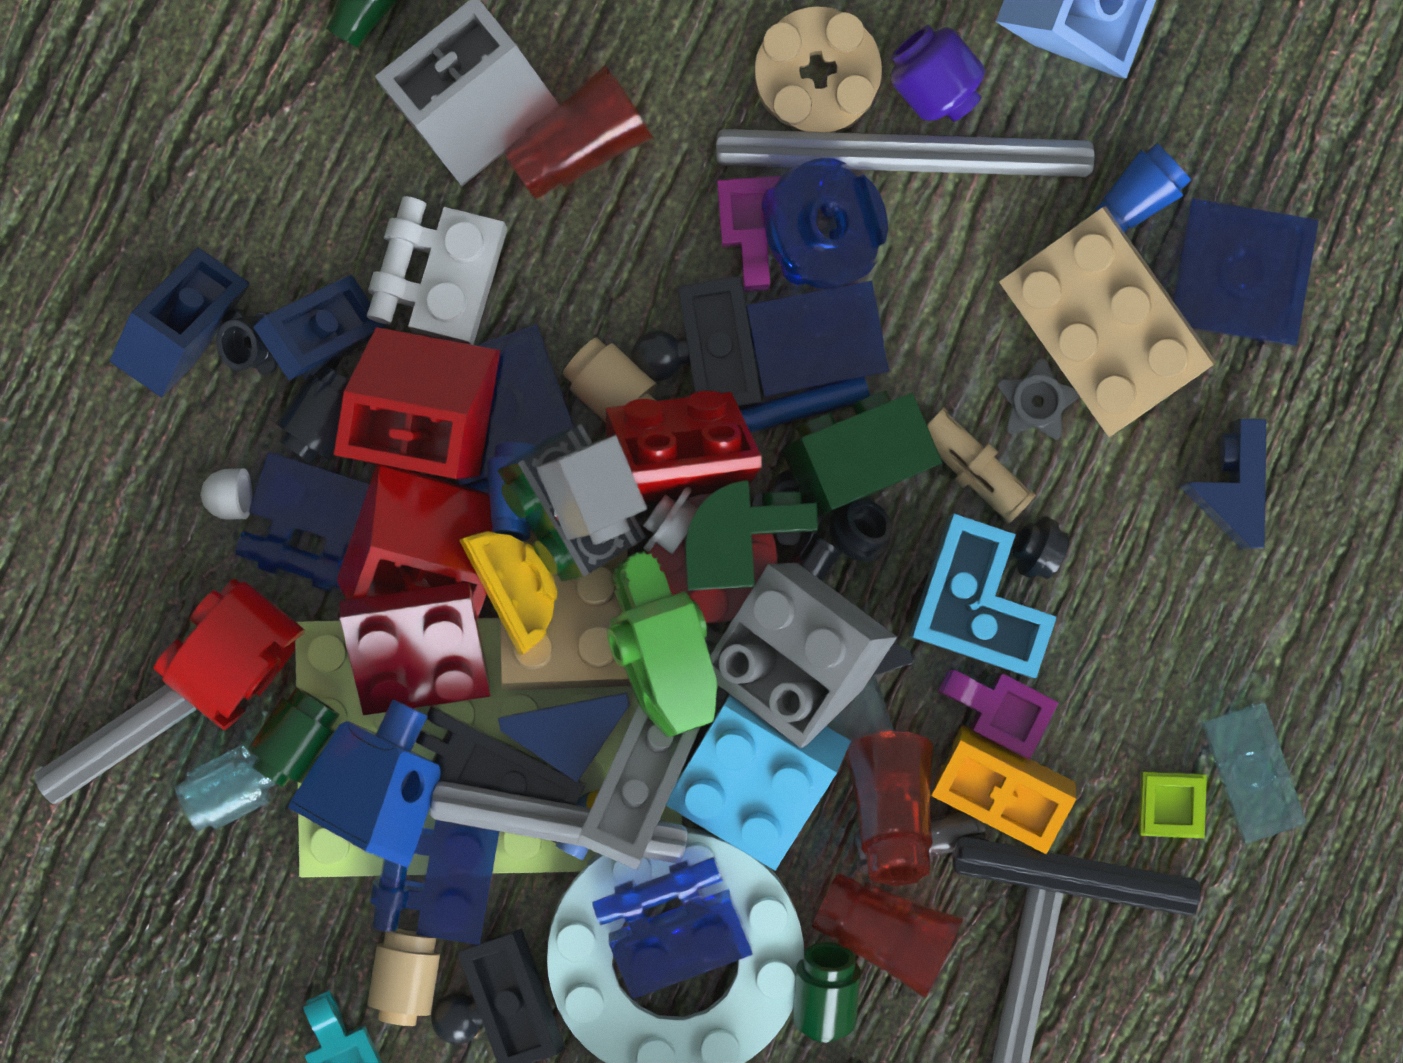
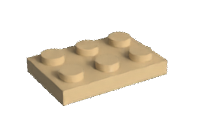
M1106 206L999 281L1108 437L1114 435L1216 363Z
M532 530L530 539L523 542L534 546L537 538ZM628 549L585 577L562 582L557 574L553 575L557 588L553 617L543 639L525 654H518L500 619L501 684L503 691L632 686L624 666H619L616 663L607 638V631L611 628L610 619L622 613L614 592L616 586L612 585L614 581L611 576L614 575L613 569L617 567V563L623 562L628 557Z

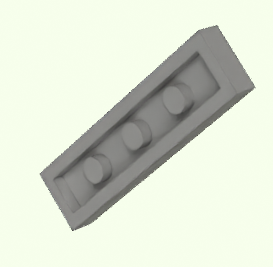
M707 627V636L704 639L710 656L724 634ZM638 705L581 830L577 844L637 870L701 726L667 737Z

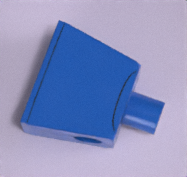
M392 699L376 733L350 721L341 723L291 799L288 808L360 849L408 868L413 859L431 805L433 791L441 776L438 764L411 751L428 716Z

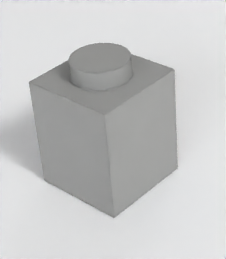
M616 435L591 443L536 467L567 540L590 535L594 545L602 543L629 531L630 527L626 518L647 509Z

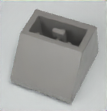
M469 0L375 76L385 93L461 187L560 108L558 102L522 52L480 0Z
M798 563L768 564L711 653L710 659L717 684L802 748L806 747L864 689L897 636Z

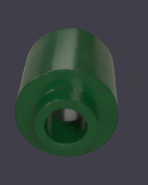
M296 687L289 699L281 697L248 747L257 756L252 767L282 787H285L290 778L302 783L334 734L335 730L332 726L340 714L315 696Z
M821 942L809 946L804 952V959H801L796 967L793 1024L800 1032L817 1042L827 1043L836 1041L849 1035L856 1027L861 970L855 962L856 958L853 951L838 943Z

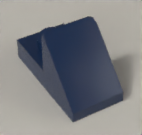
M351 274L265 315L253 328L288 380L299 375L306 380L309 374L316 376L324 364L328 367L368 341L376 327L385 328L387 326L367 318L371 303Z
M1238 419L1230 422V433H1222L1220 438L1221 471H1230L1229 483L1186 482L1180 484V487L1241 549L1265 548L1266 419Z

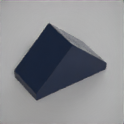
M628 692L501 716L498 718L500 731L575 782H578L630 706Z

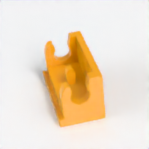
M961 725L945 765H941L931 796L1047 854L1076 800L1075 781L1031 759H1026L970 730V728Z

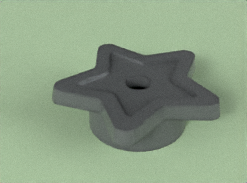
M1044 358L1036 362L1025 379H1006L998 383L1000 391L1012 405L1007 425V431L1010 434L1036 427L1051 438L1059 439L1062 436L1061 413L1080 397L1073 387L1059 384L1053 378L1049 364ZM1039 395L1043 398V405L1041 407L1033 406V396Z

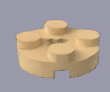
M828 7L803 8L784 16L777 24H774L767 30L755 62V84L764 108L782 124L791 127L793 131L840 133L849 129L870 108L880 87L882 77L881 57L877 44L871 34L863 27L862 22L855 15ZM821 55L824 63L834 64L836 73L827 77V87L815 88L812 79L801 78L800 68L809 66L811 56Z

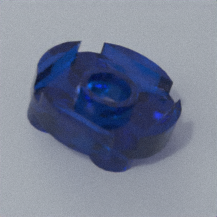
M819 158L805 162L783 174L776 185L768 189L763 196L762 210L764 213L765 234L769 247L775 259L781 265L784 277L793 284H808L816 288L831 289L857 281L871 272L877 263L873 262V260L877 256L879 246L886 243L888 218L879 191L864 174L857 177L851 170L842 167V165L847 164L834 158ZM819 208L825 217L833 216L836 221L837 227L829 231L830 239L826 238L817 227L816 218Z

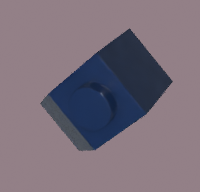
M198 247L130 313L109 362L162 398L195 365L223 325V318L226 313L235 308L250 283Z

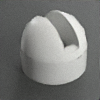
M245 468L223 469L212 473L202 485L200 495L203 506L212 515L220 519H247L252 507V484L248 471Z

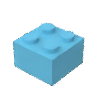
M729 694L682 770L666 806L771 869L776 870L837 774L851 740L826 726L806 747L800 748Z

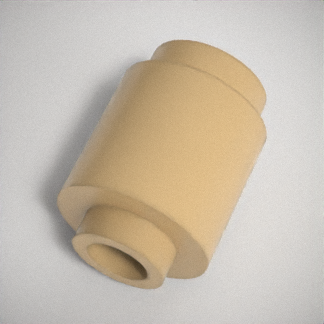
M597 337L590 340L568 363L562 374L572 383L570 391L605 423L607 407L623 406L636 399L655 400L651 395L655 391L657 383L613 343L606 346Z
M386 929L384 943H379L376 947L367 1003L369 1007L379 1010V1021L395 1025L415 1026L417 1016L431 1015L440 953L434 951L436 936L404 929Z

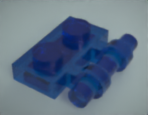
M268 452L249 513L273 521L266 538L243 531L239 538L235 555L258 562V569L275 575L280 569L313 580L312 587L328 592H331L333 587L341 589L336 579L369 484ZM294 527L327 538L321 556L288 545Z
M441 820L435 821L434 830L423 828L414 854L429 856L425 884L407 881V867L383 858L380 878L373 881L370 902L375 905L372 926L381 931H396L401 910L406 908L420 910L417 935L480 945L500 831Z
M715 857L692 865L688 859L669 866L670 873L638 885L632 879L614 886L615 893L592 901L596 918L601 926L624 918L629 924L627 927L608 933V940L632 999L753 955L751 941L730 890L727 889L708 897H704L701 890L723 881L722 873ZM678 897L684 905L651 918L647 911L651 907Z

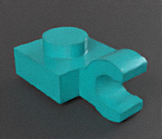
M330 990L306 1001L307 1005L303 1006V1009L320 1043L319 1046L306 1051L304 1056L307 1063H382L365 1025L347 1032L339 1007Z

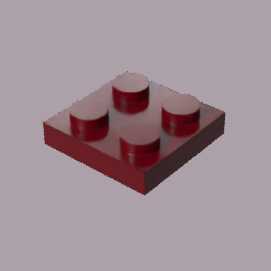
M470 582L340 601V621L363 716L387 712L392 699L411 708L491 697L490 680Z

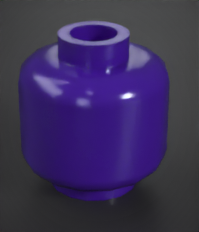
M926 25L908 37L893 52L891 59L895 65L890 74V80L896 90L921 119L933 121L947 115L954 122L969 113L981 100V95L976 89L983 80L985 68L952 28L944 27L933 30L930 25Z

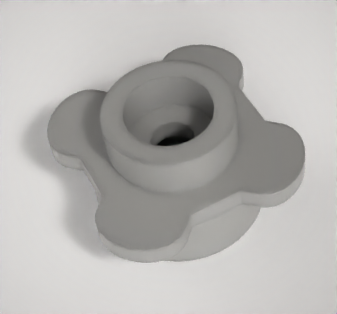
M686 486L676 500L664 494L643 525V527L653 533L644 546V550L650 552L655 543L671 554L676 550L686 536L691 520L698 509L686 500L692 491L691 488Z

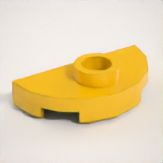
M487 531L460 539L459 541L518 654H525L543 639L553 617L557 588L552 573L547 570L543 561L536 554L534 546L524 543L511 535Z

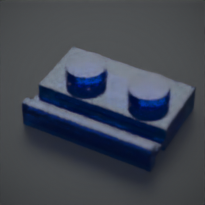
M872 281L746 305L764 396L890 372Z

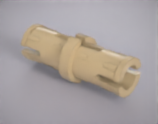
M943 408L927 424L941 460L957 474L954 481L962 488L969 485L1004 518L1003 521L1010 524L1035 498L1036 494L1024 486L994 457L998 453L989 443L983 447L948 414L949 411Z

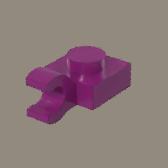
M781 176L717 180L722 248L741 246L744 292L769 291L770 274L767 244L785 243L786 240Z
M948 669L937 692L978 712L970 730L1029 760L1059 704L1057 701L1003 673H998L991 688H988L954 669Z

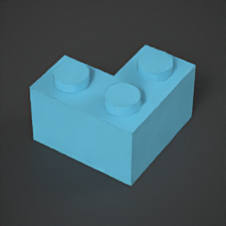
M952 514L947 518L908 637L1027 677L1036 678L1056 616L995 596L1016 534Z

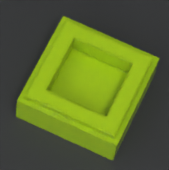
M1140 771L1138 835L1204 839L1207 775L1200 773Z

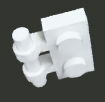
M404 196L402 197L397 217L389 218L384 235L389 244L380 272H373L368 292L373 297L367 318L378 323L391 324L397 303L411 306L414 308L408 327L412 333L474 345L507 233V226L503 221L443 207L437 230L421 226V221L426 203L413 197ZM413 250L429 254L421 284L404 279Z

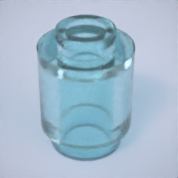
M243 745L187 773V780L175 786L180 804L197 831H201L210 825L216 830L271 802L268 788L276 785V783L252 767L257 756L254 754L250 755Z

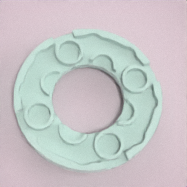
M687 828L688 837L685 854L681 862L678 863L643 857L636 870L600 853L593 856L587 862V866L574 878L568 889L563 892L556 906L548 937L547 965L551 991L556 1006L573 1035L585 1048L605 1063H745L764 1049L778 1034L793 1009L796 967L798 962L804 959L803 936L794 903L787 889L770 867L713 833L696 828ZM668 896L694 898L715 908L732 927L739 947L737 973L723 996L708 1009L684 1017L657 1015L641 1007L620 987L612 965L614 941L625 920L644 904Z

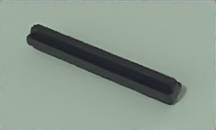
M959 838L952 855L953 871L960 875L1184 916L1194 915L1201 899L1200 886L1196 879L1051 852L1045 854L1039 850L975 838Z

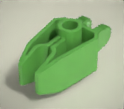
M645 551L640 554L636 552L633 554V557L629 556L623 562L617 563V567L613 569L614 575L611 578H613L614 582L612 585L616 586L614 592L622 613L610 619L611 628L607 631V638L616 663L619 666H624L641 710L667 737H671L714 721L717 679L704 639L707 636V627L700 607L695 601L690 599L686 591L672 596L665 574L659 569L661 564H658V558H653L652 553L649 555L645 554Z

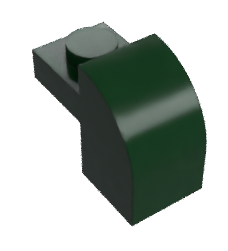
M749 480L732 483L715 491L697 509L687 532L688 591L754 587L752 535L815 532L818 530L816 503L802 504L801 492H780L762 494V506L750 507Z

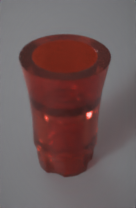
M604 64L578 91L549 114L526 129L528 135L520 137V140L508 147L504 153L529 192L537 199L552 189L558 188L560 184L563 187H567L596 167L655 138L607 65Z
M897 731L871 734L852 742L845 754L855 792L860 822L861 848L866 854L869 879L874 883H886L892 886L909 885L919 882L921 878L930 874L929 849L933 845L931 828V773L934 745L928 738L919 734Z
M837 873L811 927L834 939L839 938L838 945L851 949L854 954L894 976L922 998L926 999L964 918L922 906L894 895L869 882H866L863 888V885L856 880Z

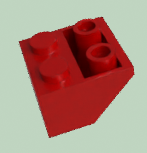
M376 327L344 390L334 455L454 479L480 476L500 350Z
M699 391L686 398L662 401L636 399L623 406L606 408L607 438L617 436L644 503L659 502L664 494L672 499H677L686 486L692 489L687 498L701 494H713L724 486L740 481L749 480L750 486L761 469V454L732 392Z
M377 464L336 579L346 600L470 582L478 619L487 593L459 540L487 531L492 532L493 524L491 522L489 493L397 467Z

